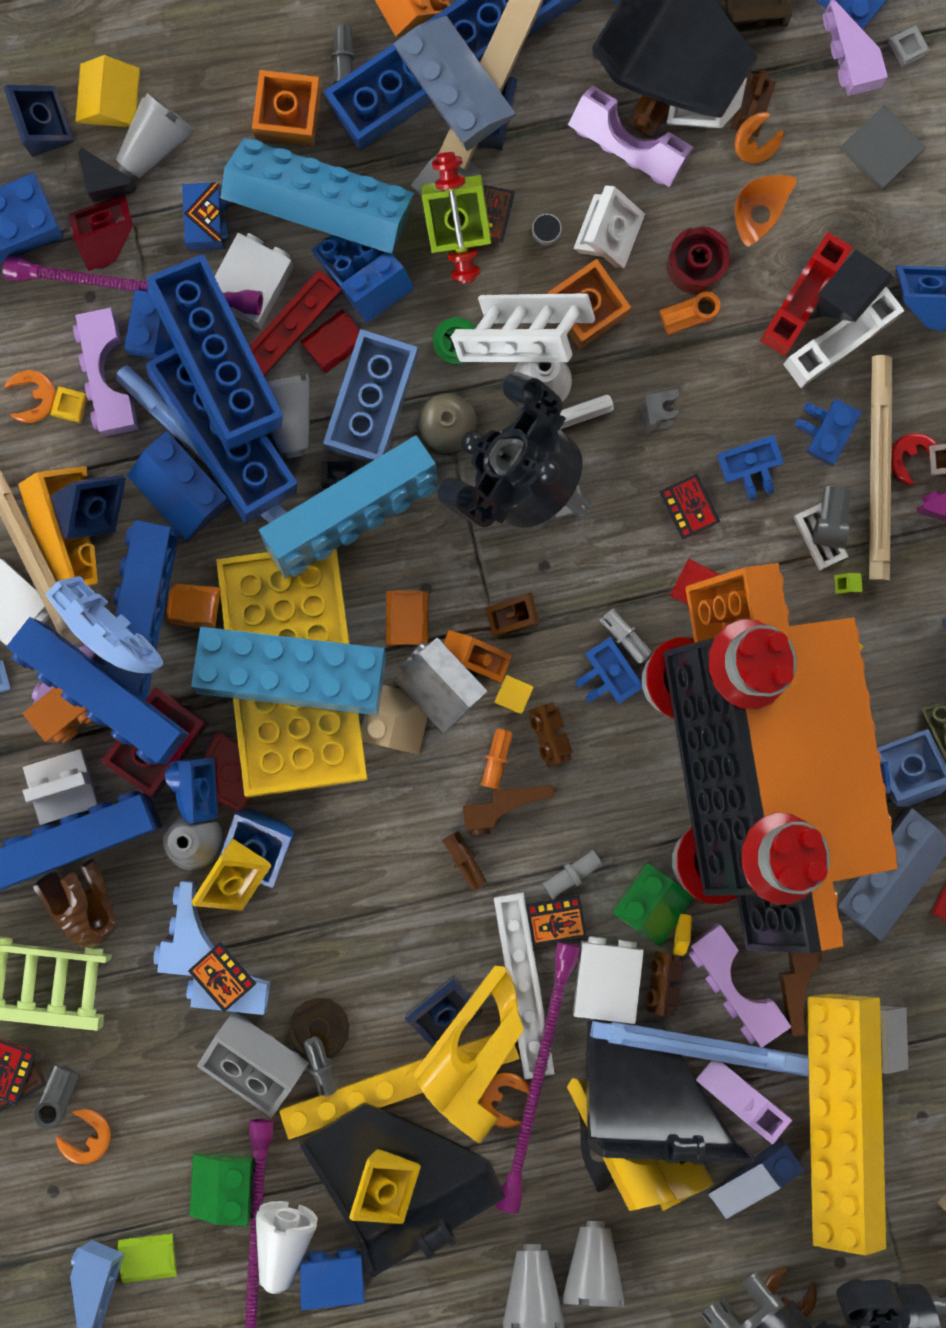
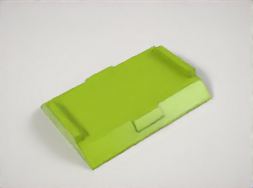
M173 1233L118 1240V1251L124 1253L119 1269L122 1283L177 1277Z

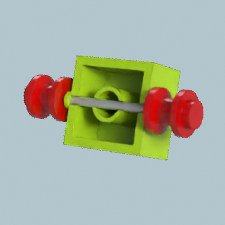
M443 152L438 154L437 159L432 162V168L439 170L440 178L433 183L422 184L421 195L432 253L449 251L447 254L448 260L455 262L456 267L451 271V278L458 280L460 284H467L475 281V277L481 273L480 267L473 265L472 259L478 255L475 246L491 244V232L482 175L470 177L458 175L457 167L462 165V157L455 156V152Z

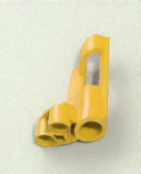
M502 966L493 967L413 1073L420 1089L433 1106L449 1122L479 1144L499 1119L483 1108L479 1099L524 1031L512 976L509 970ZM492 993L498 1006L501 1025L476 1058L472 1059L458 1047V1041L461 1032Z
M572 1078L567 1088L587 1126L586 1081ZM603 1158L629 1211L660 1205L664 1211L714 1185L704 1163L693 1164L688 1161L681 1165L679 1161L677 1164L668 1163L665 1160Z

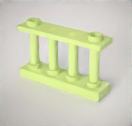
M0 937V1020L98 1031L103 1027L104 1015L96 1014V1009H94L99 962L106 963L110 961L112 954L103 953L104 948L85 947V951L15 944L13 943V938ZM8 952L26 954L21 1001H17V1005L5 1004L6 999H3ZM38 956L56 958L51 1004H48L47 1008L35 1007L36 1002H33ZM69 959L87 961L82 1004L78 1008V1012L66 1011V1006L63 1005Z

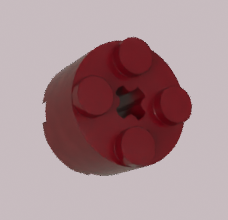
M706 226L691 227L682 231L675 238L667 258L666 271L673 284L680 290L694 295L709 292L718 286L730 264L729 246L726 239L717 230ZM698 257H701L703 259L702 263L700 262L698 264L695 263L693 260L698 259Z

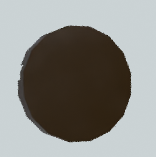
M317 997L306 1000L296 1008L290 1018L288 1032L291 1043L296 1050L307 1057L304 1046L305 1041L313 1036L319 1037L326 1056L329 1058L343 1048L349 1036L350 1025L347 1014L339 1004L331 999Z

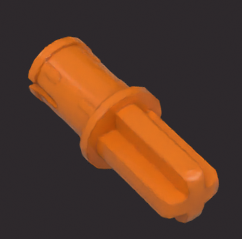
M501 728L496 729L489 756H485L488 760L480 785L499 790L505 763L508 764L509 762L506 761L513 736L511 731Z

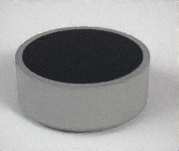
M546 213L539 215L534 220L532 236L537 243L545 246L552 245L561 236L562 226L556 216Z

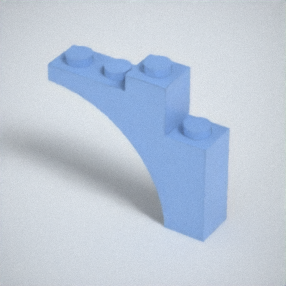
M183 880L180 881L179 887L175 886L173 905H177L176 917H171L169 935H174L173 940L165 939L161 941L160 946L155 948L154 964L158 965V973L192 976L188 970L214 948L203 929L197 906H193L191 903L196 895V881ZM251 976L257 984L227 1011L264 1015L267 1012L270 981ZM195 979L193 981L189 980L187 999H191L190 1007L221 1010Z

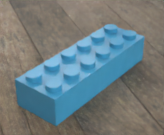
M243 138L224 167L220 198L392 254L408 223L414 193L400 186H392L369 176H361L349 172L342 167L330 166L314 158H306L291 153L287 149L263 144L256 139Z
M415 435L260 528L259 532L267 552L285 579L302 574L309 564L316 560H325L337 547L342 544L349 545L353 543L362 532L367 529H376L382 525L385 518L394 513L400 514L410 507V503L418 498L424 499L432 495L439 486L436 464Z
M200 627L191 688L201 695L379 715L387 656L385 649L379 647Z

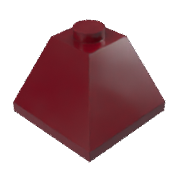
M125 194L69 214L74 241L88 271L104 269L117 261L133 228V221Z

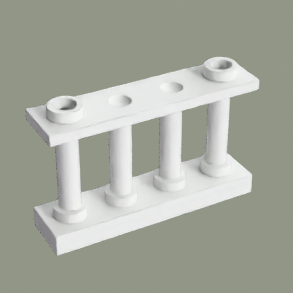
M588 294L480 295L478 300L484 317L475 329H456L451 338L459 362H568L573 355L567 338L568 332L574 323H593L595 316ZM494 323H505L502 329H490ZM520 323H532L529 329H517ZM547 323H560L556 329H544Z

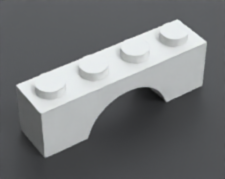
M885 287L856 322L842 320L832 329L813 339L792 354L783 365L800 388H802L894 322L904 312V309L889 289Z

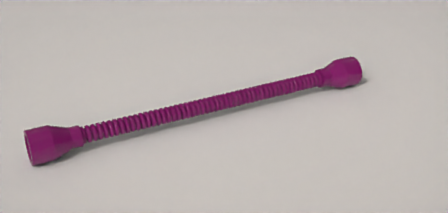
M7 256L3 263V276L6 280L20 282L43 278L134 292L135 290L148 292L146 281L47 268L39 264H33L22 257ZM246 289L238 292L227 291L223 293L229 307H233L244 314L258 316L261 314L264 301L262 291Z
M563 942L557 943L554 956L556 967L554 978L556 982H554L553 997H551L552 1001H550L551 1005H549L550 1009H548V1016L546 1017L547 1020L545 1021L546 1024L542 1033L541 1047H539L540 1051H538L539 1055H537L538 1059H536L537 1062L533 1071L535 1074L532 1075L534 1077L532 1078L533 1082H531L530 1093H528L529 1097H527L528 1101H526L527 1105H525L526 1109H524L522 1128H520L521 1132H519L517 1147L513 1156L515 1159L512 1160L511 1170L502 1186L505 1198L496 1203L495 1206L504 1212L519 1213L522 1202L521 1182L523 1178L521 1172L524 1167L526 1149H528L527 1145H529L528 1141H530L529 1137H531V1130L533 1129L535 1110H537L538 1099L540 1098L539 1095L543 1086L541 1083L544 1082L545 1068H547L546 1064H548L547 1060H549L548 1056H550L549 1053L553 1044L551 1041H553L554 1029H556L557 1018H559L558 1014H560L559 1010H561L560 1006L563 1001L562 995H564L565 983L569 981L570 974L577 965L581 947Z
M251 1119L249 1121V1139L253 1148L252 1156L255 1160L253 1161L254 1180L252 1183L254 1184H252L253 1196L251 1197L253 1199L251 1203L253 1204H251L252 1216L250 1217L252 1220H250L251 1232L249 1236L250 1248L248 1253L245 1328L257 1327L259 1268L256 1214L264 1202L265 1159L268 1157V1148L274 1131V1121L270 1119Z

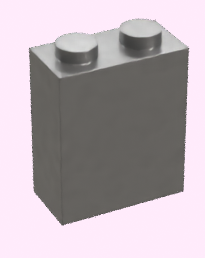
M436 638L429 645L423 642L411 653L412 656L400 665L399 669L402 672L394 681L444 734L488 691L450 650Z

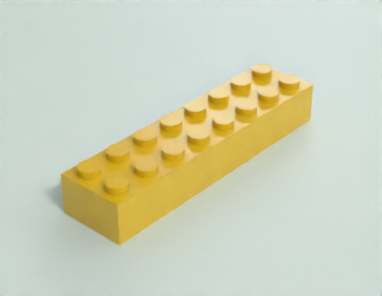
M831 993L807 996L813 1246L866 1256L886 1249L880 997Z

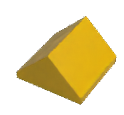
M106 55L81 63L75 122L78 124L130 127L137 110L140 68Z
M232 839L191 903L193 906L243 911L271 868V864Z
M377 1149L366 1161L349 1218L352 1221L403 1224L421 1165Z

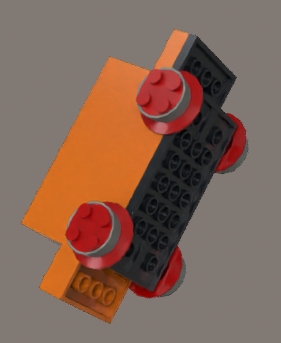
M779 563L749 566L685 586L694 638L676 637L663 642L652 653L642 673V688L646 699L654 709L675 721L692 827L675 845L672 853V869L680 885L692 897L706 904H724L736 898L738 899L746 951L815 953L844 946L842 939L843 927L839 921L837 910L838 897L834 890L833 882L898 869L896 860L897 850L893 843L891 831L892 820L888 814L886 787L883 783L880 768L881 757L877 750L876 728L870 710V694L866 687L865 664L861 657L859 630L856 627L855 617L789 626V609L785 604L783 593L784 580L779 569Z

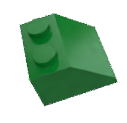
M645 862L611 912L661 947L676 926L680 914L686 912L695 898L669 877Z
M193 1153L190 1216L216 1225L247 1226L252 1212L251 1197L253 1192L254 1157Z

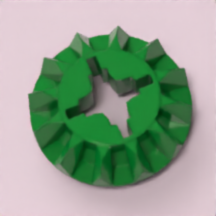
M460 317L449 318L443 321L436 328L433 335V347L436 355L444 363L455 366L469 363L459 362L455 349L450 352L452 342L448 337H451L456 329H475L476 326L469 320Z

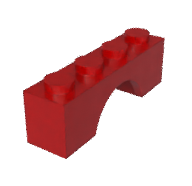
M827 231L759 340L760 342L783 356L787 354L815 309L818 293L843 265L853 249L852 246Z

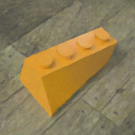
M87 466L36 472L18 485L35 540L56 582L81 576L84 579L83 582L89 587L98 584L95 548L90 542V536L65 539L50 498L52 494L70 483L83 481L87 477Z

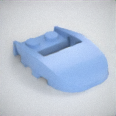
M81 576L59 580L45 594L73 634L104 660L119 668L137 673H153L163 666L161 656L146 638L138 633L133 635L127 629L131 623L122 614L116 618L105 608L108 601L87 586Z

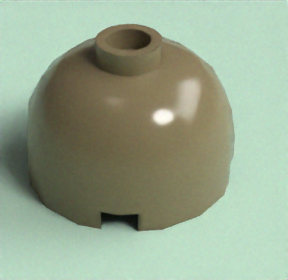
M443 393L432 397L424 404L419 413L418 429L421 438L428 448L437 453L453 454L463 449L461 442L463 436L467 432L476 431L477 418L473 407L466 399L457 394Z

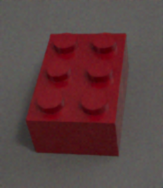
M154 687L146 701L190 735L167 764L157 763L155 765L152 763L150 765L136 754L137 747L133 744L132 746L124 745L118 740L115 741L101 761L149 797L158 796L166 785V769L173 761L184 760L209 725L206 720L164 690Z

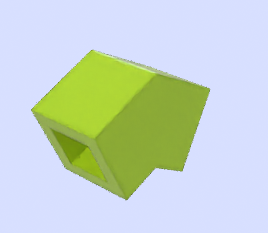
M861 573L834 575L835 594L849 595L862 593Z

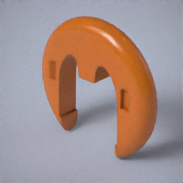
M757 113L744 121L738 129L735 137V151L742 161L749 164L762 163L771 158L779 149L783 139V130L778 131L771 140L758 150H756L759 147L752 138L749 139L750 135L769 118L770 113Z
M25 370L14 374L4 386V389H10L14 386L29 383L39 385L38 389L32 392L34 399H42L41 404L28 411L10 414L12 418L23 423H35L47 417L52 410L56 396L55 388L50 379L34 370Z
M497 1074L493 1077L479 1101L483 1108L499 1118L495 1123L496 1126L502 1128L518 1126L522 1124L521 1121L514 1120L498 1112L493 1107L492 1102H501L503 1093L498 1090L501 1086H510L526 1092L528 1095L530 1093V1085L517 1074Z
M90 1109L72 1111L74 1115L79 1116L96 1129L98 1138L90 1136L85 1144L90 1148V1151H81L64 1141L60 1136H56L57 1146L62 1155L73 1163H93L99 1160L109 1148L111 1142L110 1127L105 1118L96 1111Z

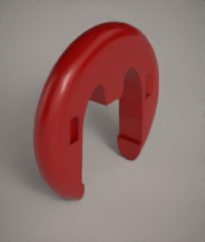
M921 433L907 434L898 439L891 450V470L895 477L904 484L915 486L902 460L903 452L911 457L918 453L916 446H920L930 457L929 446L938 445L936 441Z

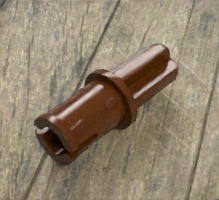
M457 831L444 838L442 842L456 863L454 867H459L471 890L474 891L483 887L487 881L474 860L476 855L474 853L471 854L460 832Z

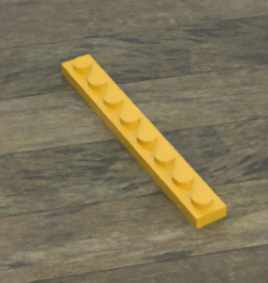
M493 1034L458 1047L472 1059H475ZM515 1045L502 1065L520 1059ZM424 1058L337 1088V1091L332 1095H317L280 1108L279 1113L288 1140L321 1129L362 1103L381 1108L423 1093L413 1073Z

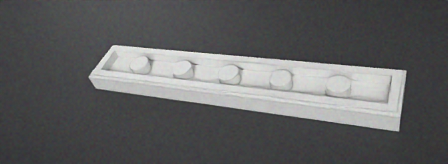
M522 892L493 898L505 967L509 970L515 985L519 1002V1014L524 1026V1031L518 1038L524 1078L530 1079L534 1078L532 1075L535 1074L533 1071L535 1070L536 1059H538L537 1055H539L538 1051H540L539 1047H541L542 1033L546 1023L524 893ZM551 1052L549 1053L550 1056H548L549 1060H547L545 1076L555 1074Z

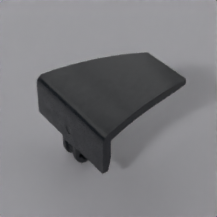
M588 1020L586 1100L588 1144L591 1150L603 1158L665 1160L668 1163L677 1164L678 1161H689L693 1164H702L703 1161L754 1163V1154L734 1141L681 1055L609 1043L605 1039L591 1037L592 1021L611 1023L612 1021ZM635 1021V1024H631L666 1030L664 1025L658 1022Z
M362 1103L299 1142L301 1150L358 1241L367 1272L371 1277L377 1276L422 1249L428 1259L434 1257V1252L447 1244L452 1246L457 1243L453 1229L505 1198L504 1191L490 1160L427 1128L367 1103ZM377 1149L421 1165L403 1224L352 1221L349 1218L366 1161Z

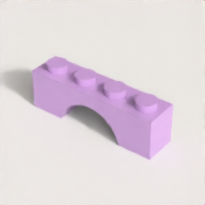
M592 85L582 95L568 125L574 128L578 135L590 138L600 144L604 151L614 153L624 159L630 167L647 173L656 183L665 184L670 187L678 177L694 147L670 132L655 140H642L634 137L626 131L620 122L617 111L618 100Z
M110 307L75 315L77 324L73 325V332L76 342H81L83 353L79 354V362L82 371H87L89 380L88 383H85V391L88 400H93L95 411L91 412L90 415L94 430L98 429L104 437L140 430L133 399L129 395L110 389L104 377V365L107 357L113 349L122 344L115 312Z
M716 923L690 941L689 946L692 950L688 955L697 968L703 965L709 974L705 978L715 994L721 991L727 1001L723 1003V1006L733 1019L737 1016L744 1025L740 1030L750 1044L756 1042L762 1048L791 1028V1025L773 1000L770 998L752 1000L741 996L737 992L731 979V965L739 950L719 923Z

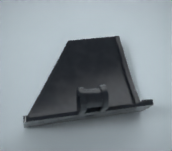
M621 0L592 46L593 52L611 79L621 87L674 107L718 118L724 115L758 58L716 0Z

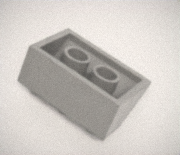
M232 1012L215 1035L197 1067L272 1118L309 1062L301 1058L297 1052L291 1051L282 1045L272 1035L253 1025L246 1017Z

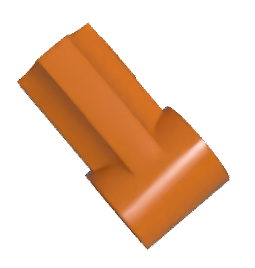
M707 291L700 293L695 298L659 310L664 330L667 336L699 324L711 323L717 317L721 305L717 295ZM704 301L710 302L714 307V311L711 314H703L699 311L698 304Z

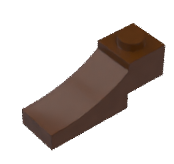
M553 785L493 790V803L463 805L465 830H471L472 835L490 834V828L496 827L495 821L512 809L532 801L553 798Z
M822 951L815 953L788 952L790 971L779 972L786 1020L791 1025L788 1033L793 1037L805 1035L804 1004L806 991L813 971L820 970L819 962L823 961Z

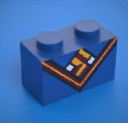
M219 183L182 184L184 234L188 250L225 249L224 240L229 239L228 221H223V210H228V201L220 198L221 188Z

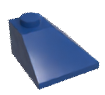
M896 265L895 271L904 303L928 329L946 331V267Z

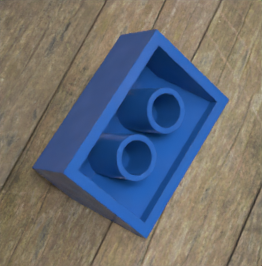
M165 431L143 451L127 474L128 478L186 542L231 504L224 493L168 431Z

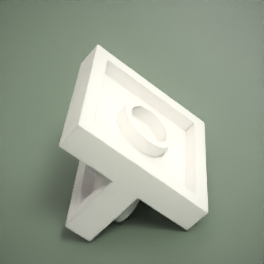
M605 185L602 195L594 194L573 249L579 254L604 257L614 267L625 268L645 213L615 186Z
M83 749L23 767L29 788L22 791L25 801L33 802L40 825L75 813L88 811V808L99 804Z

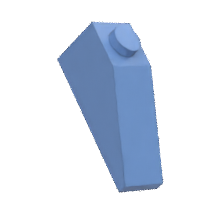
M93 1240L78 1247L71 1259L73 1269L70 1280L77 1328H102L124 1256L123 1252Z

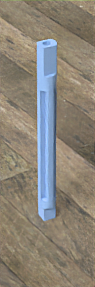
M128 365L122 367L117 372L115 381L205 464L162 396ZM278 504L261 514V516L270 523L287 512Z
M592 1021L590 1036L608 1040L609 1043L809 1077V1055L614 1021L611 1023Z

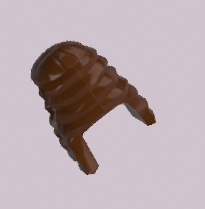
M93 859L88 860L81 866V870L91 889L83 890L78 876L74 872L62 880L56 872L48 873L33 886L39 899L45 902V908L49 911L50 918L57 922V927L63 930L64 936L69 937L71 943L87 948L99 945L113 933L116 918L113 914V905L110 903V897L106 894L107 887L104 885L105 881L101 876L96 861Z

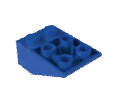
M331 235L311 249L365 323L371 321L414 290L404 267L393 254L335 235Z

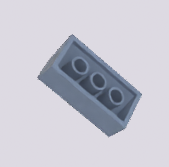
M447 16L420 24L393 43L399 56L466 151L516 116L511 106Z
M904 808L891 826L893 843L897 850L896 860L898 869L851 878L837 896V908L879 941H882L946 856L945 835L912 808Z

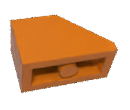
M448 630L443 644L468 671L502 683L512 657L511 654L474 637Z

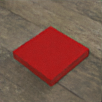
M217 732L203 758H215L217 801L235 812L238 809L244 810L250 797L246 798L244 796L238 742Z

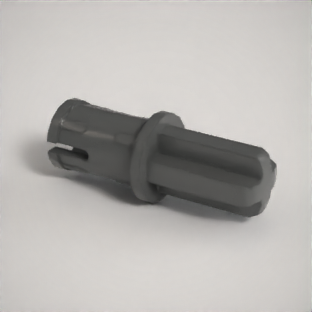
M339 24L334 28V52L331 53V58L334 60L333 84L352 72V60L355 58V54L352 52V28L349 25Z
M313 1036L304 1043L310 1061L309 1073L313 1074L318 1094L320 1096L324 1094L329 1096L337 1091V1085L331 1072L332 1061L327 1058L320 1038Z

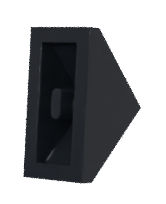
M83 148L78 152L87 193L93 202L122 194H131L137 189L132 178Z

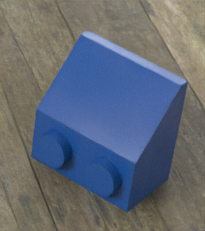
M135 290L124 349L131 357L153 360L175 346L149 293Z
M343 1247L338 1249L337 1253L325 1254L324 1250L308 1252L307 1257L302 1258L300 1263L301 1310L364 1303L367 1279L361 1250L356 1251L355 1247Z

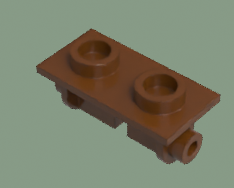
M758 70L757 74L748 73L741 108L734 114L730 129L738 131L740 126L749 117L767 111L776 81L769 78L770 73L768 71ZM762 124L751 134L752 136H759Z
M642 95L627 125L653 138L670 105Z
M554 702L530 709V725L537 734L540 744L539 753L546 762L547 767L571 760L570 753H573L567 733L556 735L555 732L556 729L564 727L559 708L555 707Z
M660 951L654 952V959L650 965L652 974L650 989L646 996L647 1011L661 1016H673L674 1010L678 1009L680 988L670 987V982H681L683 966L681 956Z

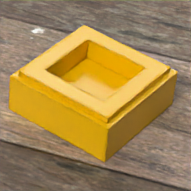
M58 386L50 415L81 424L88 402L86 393Z
M506 675L494 703L522 715L534 687Z
M680 914L675 927L673 955L684 956L691 941V915Z

